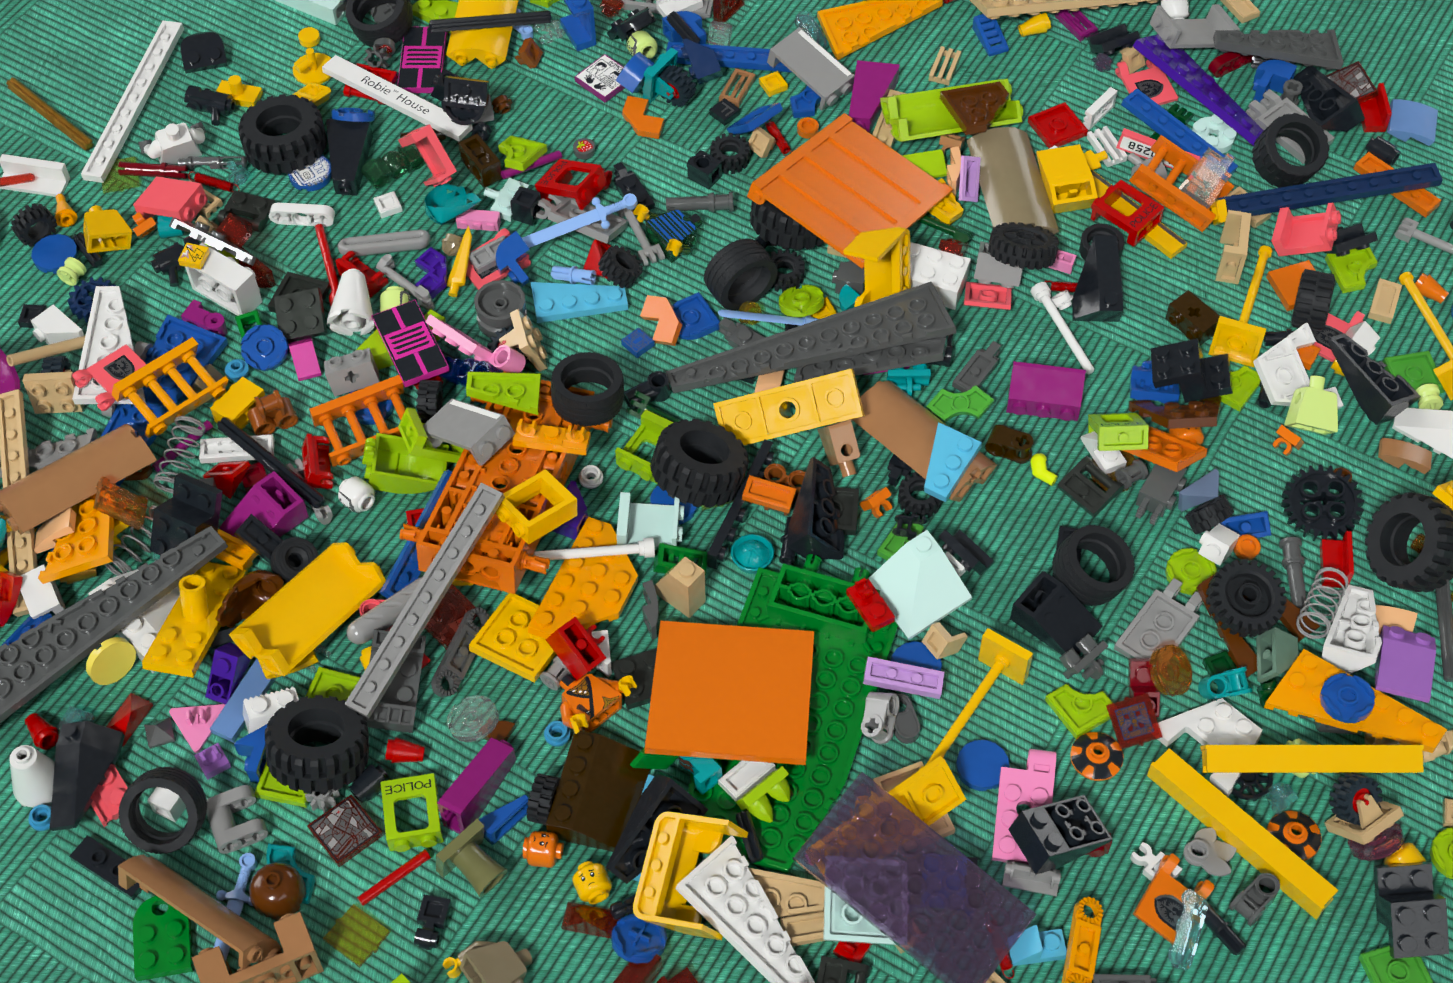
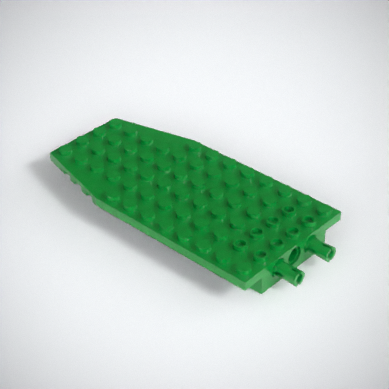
M813 554L806 556L803 569L784 563L780 573L759 567L737 626L814 631L806 765L774 763L776 765L775 769L783 766L789 773L785 778L790 787V801H778L768 793L765 794L770 801L773 811L772 823L762 821L750 813L763 852V860L752 864L785 874L790 872L846 787L863 735L861 724L865 711L866 697L870 692H877L878 687L863 684L866 661L868 657L888 660L899 627L894 621L872 632L847 596V588L854 586L855 582L863 578H869L870 572L863 569L861 575V568H855L851 582L819 574L817 571L822 559L815 555L814 561H812ZM714 759L722 768V776L741 761ZM691 773L689 794L708 809L704 817L729 820L737 825L736 814L748 811L747 808L741 810L737 803L718 784L702 795L695 788L694 775ZM723 834L721 844L724 843L731 835ZM733 836L741 856H745L747 862L751 863L748 859L742 837Z

